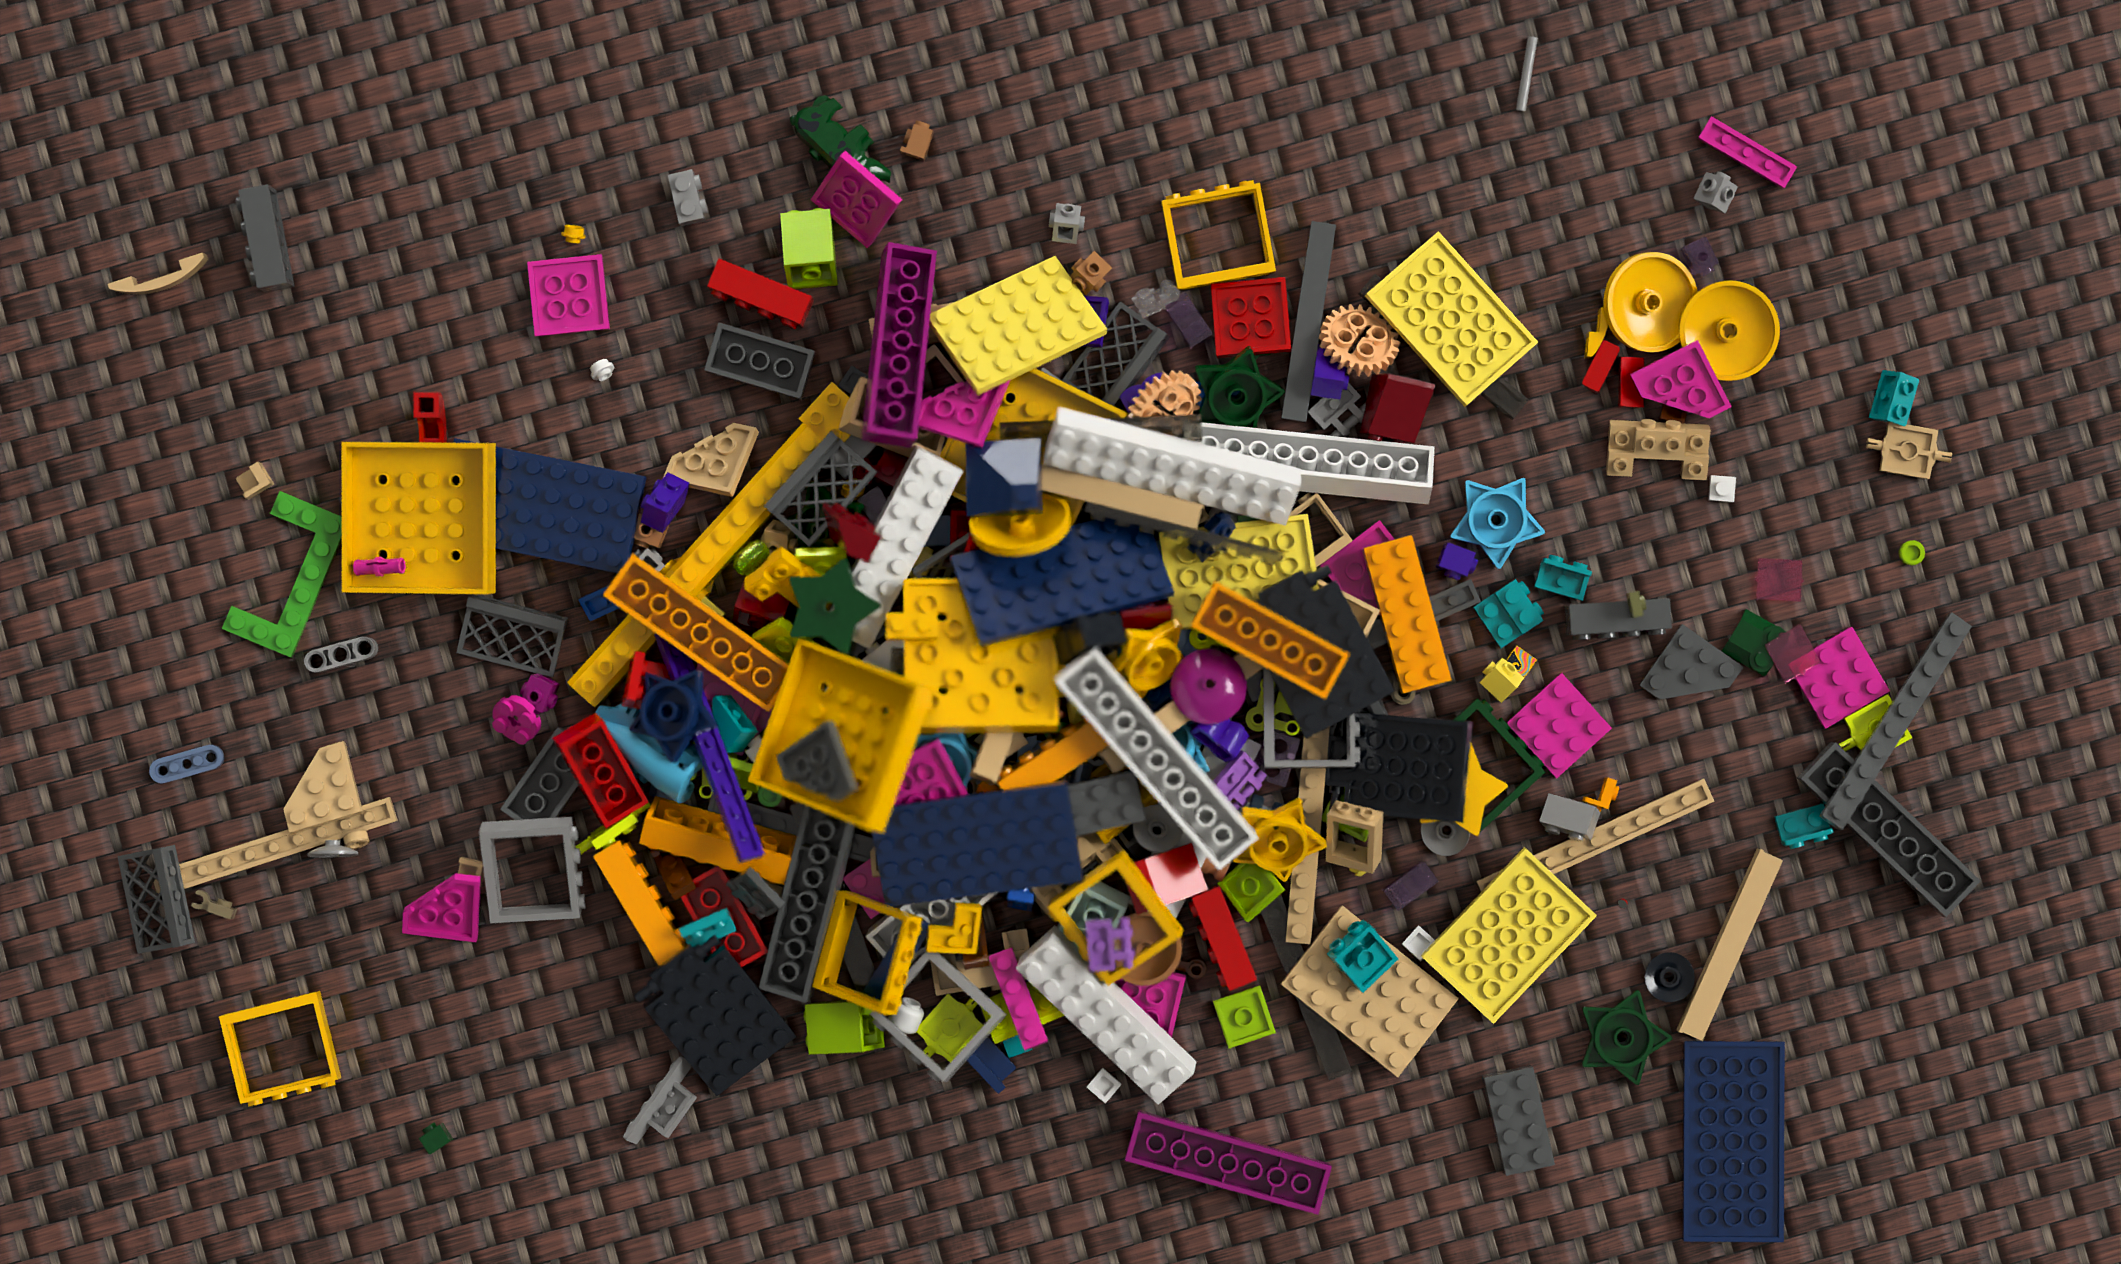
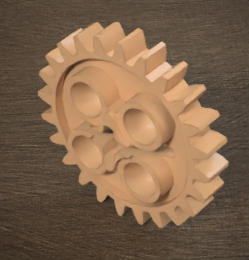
M1349 304L1347 310L1340 306L1338 312L1332 310L1330 316H1326L1320 328L1319 339L1322 340L1320 348L1326 349L1324 356H1332L1330 363H1339V370L1346 367L1347 374H1350L1352 370H1356L1357 376H1360L1361 372L1364 371L1367 377H1370L1372 371L1379 375L1381 369L1386 371L1388 366L1393 364L1399 352L1400 341L1397 340L1399 334L1393 332L1394 328L1391 325H1387L1388 321L1385 318H1379V311L1373 314L1371 313V307L1364 311L1360 304L1357 310L1351 304ZM1369 327L1370 329L1366 332L1365 337H1362L1354 352L1350 354L1349 352L1352 350L1353 345L1358 342L1363 331Z
M1171 371L1168 376L1163 372L1161 379L1155 376L1152 384L1145 383V390H1138L1140 396L1132 399L1135 405L1128 407L1132 413L1127 415V418L1130 420L1127 424L1175 437V432L1183 433L1182 427L1186 421L1196 417L1193 411L1200 409L1197 403L1202 400L1199 396L1201 390L1198 388L1199 385L1187 373L1184 374L1182 371H1179L1176 374L1174 371ZM1153 400H1157L1158 402H1160L1166 409L1172 411L1175 415L1173 416L1170 413H1168L1162 406L1157 405Z

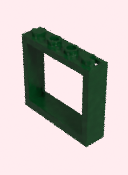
M1477 698L1453 720L1465 721L1477 710L1534 771L1482 819L1481 832L1538 780L1545 771L1542 769L1544 763L1535 754L1531 757L1525 750L1528 747L1519 736L1514 738L1508 732L1510 726L1501 717L1497 720L1491 712L1494 709L1485 699L1480 702Z

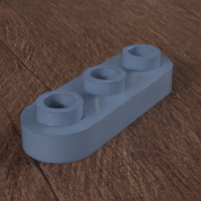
M216 745L202 746L155 760L150 766L149 773L155 782L168 783L219 768L224 761V753ZM211 752L216 756L213 762L208 760V754ZM186 759H189L192 763L189 769L184 767ZM162 766L168 769L167 774L164 776L160 773Z

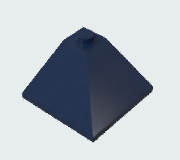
M1040 438L985 441L982 448L966 443L967 517L1042 514Z

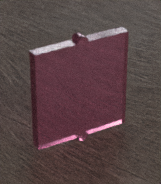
M1758 558V574L1755 577V581H1757L1756 599L1801 601V583L1804 582L1802 578V560Z
M1800 624L1785 633L1781 632L1779 637L1765 645L1784 683L1789 682L1800 674L1805 675L1808 669L1820 663Z

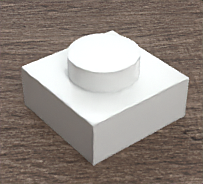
M1710 475L1708 500L1734 502L1736 477Z
M1418 926L1402 945L1421 962L1423 959L1421 955L1435 940Z
M1102 1068L1086 1087L1106 1103L1122 1084Z

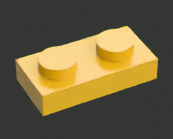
M886 613V640H937V613Z

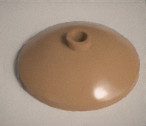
M1150 912L1139 915L1133 913L1126 916L1129 918L1130 926L1133 928L1131 946L1134 948L1135 955L1166 935V932ZM1121 938L1113 939L1114 950L1122 949ZM1178 938L1122 976L1121 979L1137 986H1151L1167 979L1180 962L1182 955L1181 938ZM1115 960L1116 968L1123 964V960Z

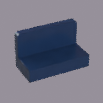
M989 1037L967 1059L971 1066L998 1094L1006 1088L1002 1081L1016 1069L1015 1065Z

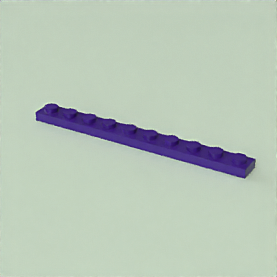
M657 633L654 634L671 681L696 670L690 656ZM703 690L702 703L705 705V707L713 717V714L711 712L710 706L708 704L707 698ZM718 728L692 737L738 862L761 858L765 853Z

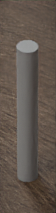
M1528 36L1516 111L1526 112L1537 37Z

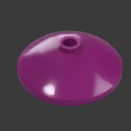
M1202 649L1190 653L1179 662L1172 675L1171 694L1173 701L1185 717L1196 723L1211 725L1228 720L1240 709L1246 696V678L1241 666L1230 655L1219 650ZM1207 680L1213 681L1214 687L1211 689L1207 688L1205 682Z

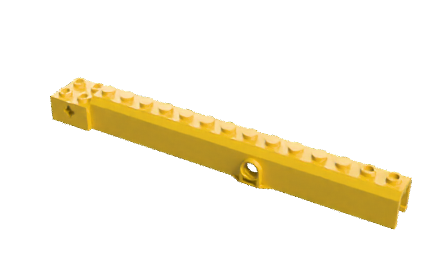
M831 382L798 418L802 422L798 429L681 557L671 559L662 568L660 573L701 601L705 596L707 597L711 593L714 579L773 516L764 505L830 431L844 443L849 439L851 435L840 431L839 426L844 408L850 397ZM629 614L567 683L592 706L598 708L626 678L630 658L634 652H644L646 655L655 646L657 641L654 634L656 632Z

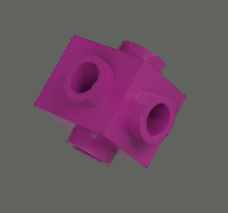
M541 674L530 675L528 682L526 681L523 684L520 695L536 708L533 711L535 714L547 712L556 705L558 700L556 693L560 683Z

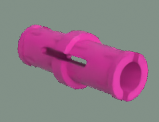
M375 557V559L371 560L357 559L353 564V571L356 576L375 574L377 577H382L385 574H403L406 569V563L403 558L384 559L383 557Z

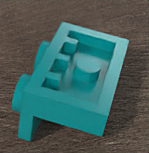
M1882 370L1869 418L1906 426L1919 379L1902 372Z
M1824 804L1774 816L1781 844L1783 846L1789 845L1790 849L1804 846L1803 841L1813 839L1815 843L1829 839L1828 834L1834 833L1833 829L1830 828L1828 822L1819 817L1825 808Z
M725 908L679 928L682 938L685 937L687 944H691L694 947L698 943H704L714 934L718 939L736 931V927L728 908Z

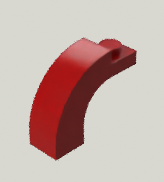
M414 392V418L418 422L419 442L447 443L446 414L442 394Z

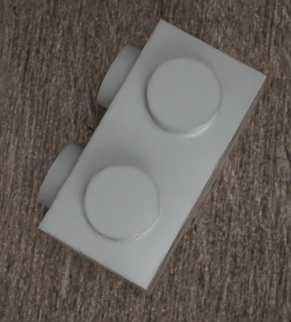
M692 169L669 174L668 179L680 226L705 221L704 214H707L708 210L705 199L700 200L698 190L702 189L699 174L695 175Z
M1548 794L1539 822L1545 827V831L1551 834L1559 835L1560 832L1569 834V838L1582 842L1583 839L1592 840L1600 811L1596 806Z

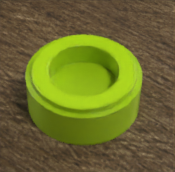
M1906 541L1899 548V558L1906 565H1917L1924 559L1925 549L1918 541Z

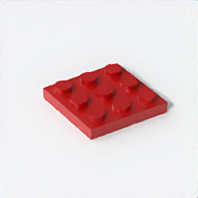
M1285 277L1211 284L1217 358L1235 357L1247 346L1252 348L1254 355L1292 351Z

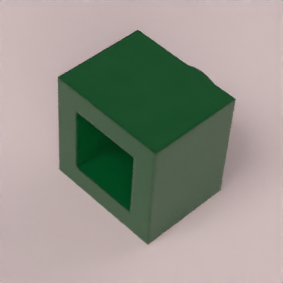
M435 1122L422 1130L424 1135L419 1138L429 1155L453 1140L445 1125L441 1123L437 1126Z

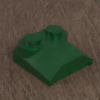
M1745 609L1737 627L1721 651L1765 677L1785 646L1790 633Z

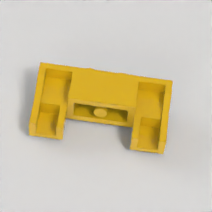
M781 546L772 552L761 567L745 577V589L761 601L778 592L799 607L789 578L792 576L821 577V575ZM832 602L826 603L827 611L830 610Z

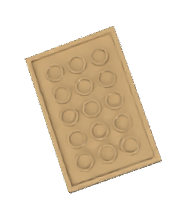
M1340 906L1280 985L1394 1076L1399 1077L1459 998L1383 937L1381 938L1399 959L1364 993L1360 992L1327 955L1330 951V944L1334 940L1342 939L1349 933L1347 929L1353 922L1361 921L1344 906Z

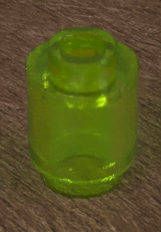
M751 541L733 557V566L739 574L748 576L766 562L770 551L762 541Z

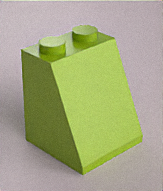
M815 208L810 211L792 210L787 213H780L783 259L788 287L803 289L838 285L830 209Z
M841 1000L805 1004L804 1021L807 1026L806 1046L809 1055L865 1052L885 1047L884 1032L872 1023L875 1019L870 1015L872 1010L850 1001Z

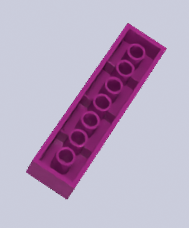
M888 242L882 251L861 440L904 448H911L917 440L936 250Z
M1141 1110L1137 1112L1125 1155V1161L1317 1215H1319L1332 1168L1331 1164Z

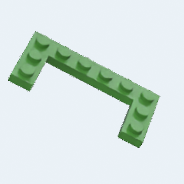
M279 491L270 514L315 532L312 544L278 625L231 606L222 629L292 658L341 543L342 516Z

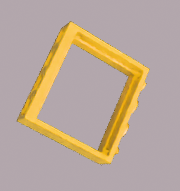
M1254 180L1239 182V187L1230 188L1229 184L1214 187L1215 191L1205 193V189L1190 191V196L1181 197L1180 193L1165 196L1166 200L1161 201L1177 291L1274 274L1276 272L1260 183L1254 184ZM1253 194L1265 263L1183 278L1170 209Z
M1124 850L1085 875L1083 881L1075 882L1053 897L1048 905V912L1055 922L1059 921L1064 927L1065 936L1069 941L1076 943L1081 957L1086 962L1089 961L1087 938L1062 906L1118 869L1166 932L1165 936L1135 955L1132 968H1123L1122 964L1113 971H1094L1100 981L1104 980L1108 986L1180 938L1183 932L1181 925Z
M838 891L812 987L880 1014L897 1015L901 1005L904 985L908 980L910 963L914 957L917 937L921 932L923 918L898 908L887 906L882 902L853 891ZM857 904L903 921L882 1000L836 983Z
M320 991L219 1016L240 1104L248 1102L249 1107L262 1104V1098L272 1096L273 1101L286 1098V1092L296 1090L297 1095L312 1091L311 1086L318 1084L321 1085V1089L336 1085L335 1080L341 1078ZM313 1003L330 1073L250 1093L233 1023Z

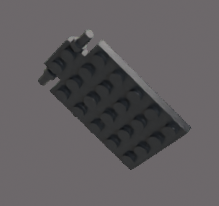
M1328 565L1313 573L1309 571L1304 574L1300 570L1257 593L1259 599L1253 601L1350 654L1325 699L1269 669L1305 739L1395 692L1337 581L1334 580L1313 592L1311 587L1317 585V581L1332 574Z
M1355 713V722L1360 723V737H1355V747H1360V762H1355V768H1326L1325 785L1329 786L1328 793H1331L1329 811L1336 800L1340 801L1345 787L1344 802L1381 811L1383 816L1463 823L1472 722ZM1346 718L1337 722V729L1334 728V736L1329 735L1327 760H1347Z
M714 934L702 944L698 943L694 947L688 944L649 973L651 979L646 982L647 985L634 994V997L640 1003L652 993L656 994L643 1004L644 1009L712 1092L718 1096L797 1036L724 945L707 956V952L721 943Z

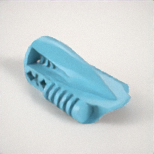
M622 703L615 707L600 705L595 713L603 719L635 778H639V781L642 783L649 781L679 804L687 801L694 790V784L690 780L697 771L703 768L695 744L689 742L678 762H670L666 755L663 756L664 752L655 738L629 730L640 713L639 709L621 706ZM679 763L684 764L681 768L678 767Z

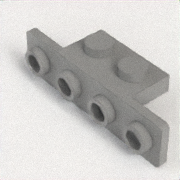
M679 1056L671 1064L669 1072L656 1085L655 1092L642 1105L638 1116L627 1126L626 1133L623 1135L626 1141L638 1144L650 1125L664 1137L669 1138L697 1097L680 1084L692 1067L684 1057Z

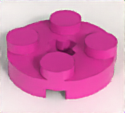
M511 695L509 698H501L494 706L492 726L495 731L502 733L520 745H524L539 732L541 719L540 716L536 717V714L533 712L536 708L525 698Z

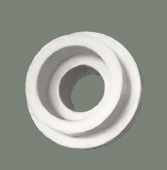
M607 359L597 361L590 367L592 379H599V381L608 379L612 375L614 365L608 362Z

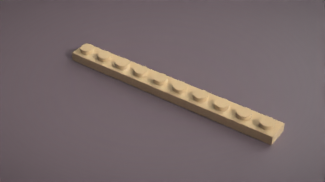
M1330 726L1307 739L1304 737L1302 760H1327ZM1301 768L1298 798L1302 800L1304 822L1320 835L1326 768ZM1319 851L1305 856L1302 862L1295 866L1292 871L1286 942L1311 944Z
M1701 779L1597 826L1592 840L1583 839L1580 842L1570 838L1534 856L1549 871L1555 874L1714 802V799L1705 779ZM1502 870L1477 880L1480 891L1482 892Z
M391 797L363 805V814L295 834H290L288 829L179 864L184 889L324 845L326 840H339L355 831H367L398 821ZM155 879L154 885L159 894L161 891L159 881Z

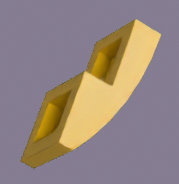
M1602 307L1598 309L1597 332L1589 331L1586 333L1585 358L1588 359L1600 347L1608 328L1604 308Z

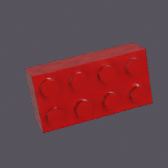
M719 258L707 285L714 297L726 302L728 298L733 299L736 306L748 311L753 307L758 310L757 313L760 316L773 320L775 316L781 319L783 325L795 330L797 326L803 328L814 302L812 296Z
M598 714L590 715L552 738L598 821L605 828L649 803L606 724Z
M716 866L694 878L693 881L696 889L683 895L681 899L694 922L728 908L736 931L719 938L721 943L710 951L713 953L724 945L740 966L743 967L768 953L769 947L750 913L746 910L745 904L739 898L736 899L731 894V890L726 886V883L730 880L726 870Z
M1215 885L1208 888L1205 892L1191 896L1192 901L1188 902L1193 917L1199 916L1201 925L1197 927L1203 941L1207 939L1211 947L1207 949L1211 962L1213 964L1218 963L1220 971L1216 972L1222 988L1227 986L1228 990L1231 991L1257 980L1220 886Z

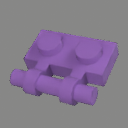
M1240 750L1236 759L1228 762L1213 780V783L1229 801L1233 800V806L1239 810L1240 807H1245L1248 803L1247 799L1252 793L1262 787L1261 783L1267 775L1259 770L1254 776L1253 774L1258 770L1259 766L1244 751ZM1246 782H1247V785H1246V786L1244 787V789L1239 793V791L1241 790V788H1242V787L1246 784Z
M1128 917L1119 918V928H1112V919L1086 920L1090 972L1115 970V960H1123V968L1133 967V958L1135 957L1134 948L1131 946L1133 928L1130 926ZM1121 938L1122 949L1114 950L1113 939Z

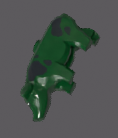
M826 95L820 96L814 101L812 107L803 108L796 115L790 117V123L794 126L795 133L810 148L808 153L817 162L822 160L831 169L839 156L846 151L880 181L890 183L891 171L879 161L865 156L868 147L874 144V141L868 136L869 132L861 124L847 132L842 125L832 120L836 112L843 108L834 98L830 99Z

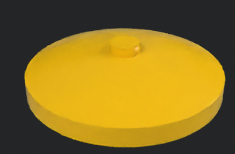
M1644 252L1629 257L1614 270L1605 288L1603 306L1610 330L1620 342L1637 351L1660 352L1672 348L1680 342V317L1688 301L1698 292L1696 283L1685 265L1670 255L1658 252Z
M1719 281L1703 287L1688 301L1679 322L1681 347L1698 340L1717 379L1725 381L1744 379L1760 371L1772 358L1780 336L1778 315L1771 301L1759 289L1740 281Z
M1042 490V514L970 518V530L974 542L985 551L1003 556H1022L1043 551L1062 540L1071 526V514L1067 502L1059 495Z

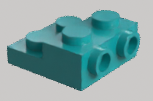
M1516 579L1473 607L1500 649L1544 621L1541 617L1544 614L1543 610L1537 602L1531 603L1527 597L1530 594L1529 589L1523 581L1518 583Z
M1362 919L1360 922H1353L1348 927L1347 931L1349 933L1342 939L1338 938L1330 944V951L1327 955L1340 971L1345 973L1356 988L1364 993L1399 958L1375 929Z

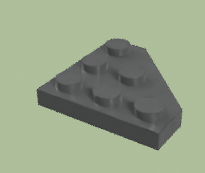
M1681 624L1639 686L1659 700L1729 688L1743 669V666Z
M826 721L776 756L784 779L796 782L815 793H821L831 800L842 801L858 790L834 721Z

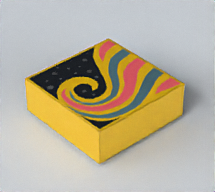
M1516 645L1506 661L1512 663L1517 672L1525 678L1537 659Z

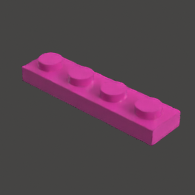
M1712 116L1698 137L1700 141L1782 189L1786 187L1797 168L1794 164Z
M1011 947L988 956L1024 1050L1026 1051L1048 1042L1025 979L1016 969L1018 961L1013 948Z

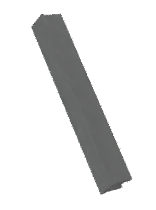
M1311 221L1281 419L1306 422L1336 230L1335 224Z

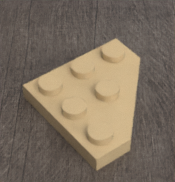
M733 423L725 427L726 430L714 437L710 435L694 444L695 447L683 454L679 452L673 455L664 476L669 472L689 482V488L733 497L759 432L756 427Z
M344 741L319 748L284 807V813L290 834L363 814L350 758Z

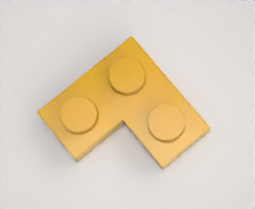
M955 903L953 926L928 925L926 952L976 954L982 910L981 904Z

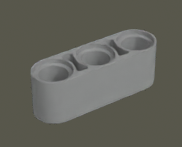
M370 637L351 639L308 652L304 658V664L311 672H325L373 658L378 652V644ZM364 641H368L371 645V651L367 655H363L359 649L360 644ZM339 648H344L347 652V657L342 662L338 661L335 656ZM316 654L323 658V664L319 668L313 667L311 662Z

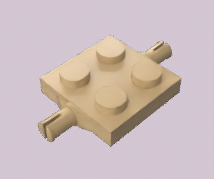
M1887 422L1886 434L1882 441L1867 439V443H1872L1866 444L1867 449L1880 450L1881 463L1879 471L1929 480L1932 466L1936 460L1950 463L1952 459L1947 458L1952 457V452L1938 451L1936 443L1938 430L1913 425L1900 426Z

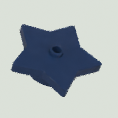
M695 670L673 681L655 674H645V697L641 704L640 713L629 730L655 738L670 762H678L692 737L718 728L717 722L702 703L703 672Z

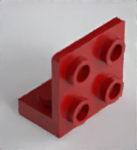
M635 651L630 658L621 706L641 710V704L645 697V674L651 673L671 680L665 664L644 660L645 653Z

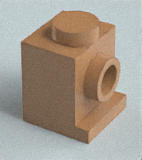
M916 121L912 130L907 129L903 142L907 144V147L901 146L900 153L925 161L933 137V130L929 129L930 125Z

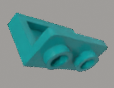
M1549 555V558H1542L1534 587L1583 601L1589 577L1592 575V571L1587 570L1588 565L1573 562V565L1563 563L1564 558Z

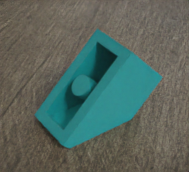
M732 695L714 696L712 699V714L718 724V730L726 752H743L758 733V730Z

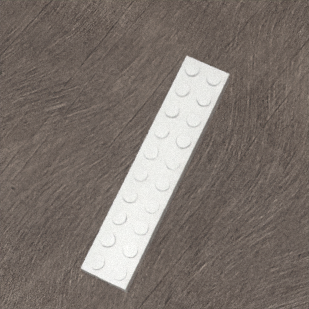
M1058 407L1045 445L1044 464L1285 526L1301 487V469L1061 407Z
M1186 421L1183 439L1301 469V487L1299 491L1429 505L1433 483L1434 446Z
M1096 647L1087 648L1054 676L1057 685L1219 871L1258 839L1257 833Z

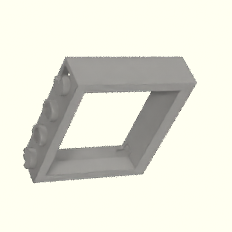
M1267 667L1263 668L1264 769L1355 768V762H1360V747H1355V737H1360V723L1355 722V713L1346 717L1347 760H1274V679Z
M572 817L482 822L479 836L490 923L580 918L582 909H585V894L580 892V886H583V873L578 871L577 866L581 862L580 849L575 848V841H578V830L576 826H573ZM563 835L571 904L502 907L494 838Z
M925 952L908 971V980L904 985V989L931 960L992 1016L943 1070L883 1014L872 1011L870 1015L875 1018L872 1023L881 1031L887 1029L893 1035L890 1039L902 1049L905 1046L911 1051L909 1055L911 1059L918 1065L924 1063L930 1069L927 1073L937 1082L940 1080L948 1082L1007 1014L940 953Z

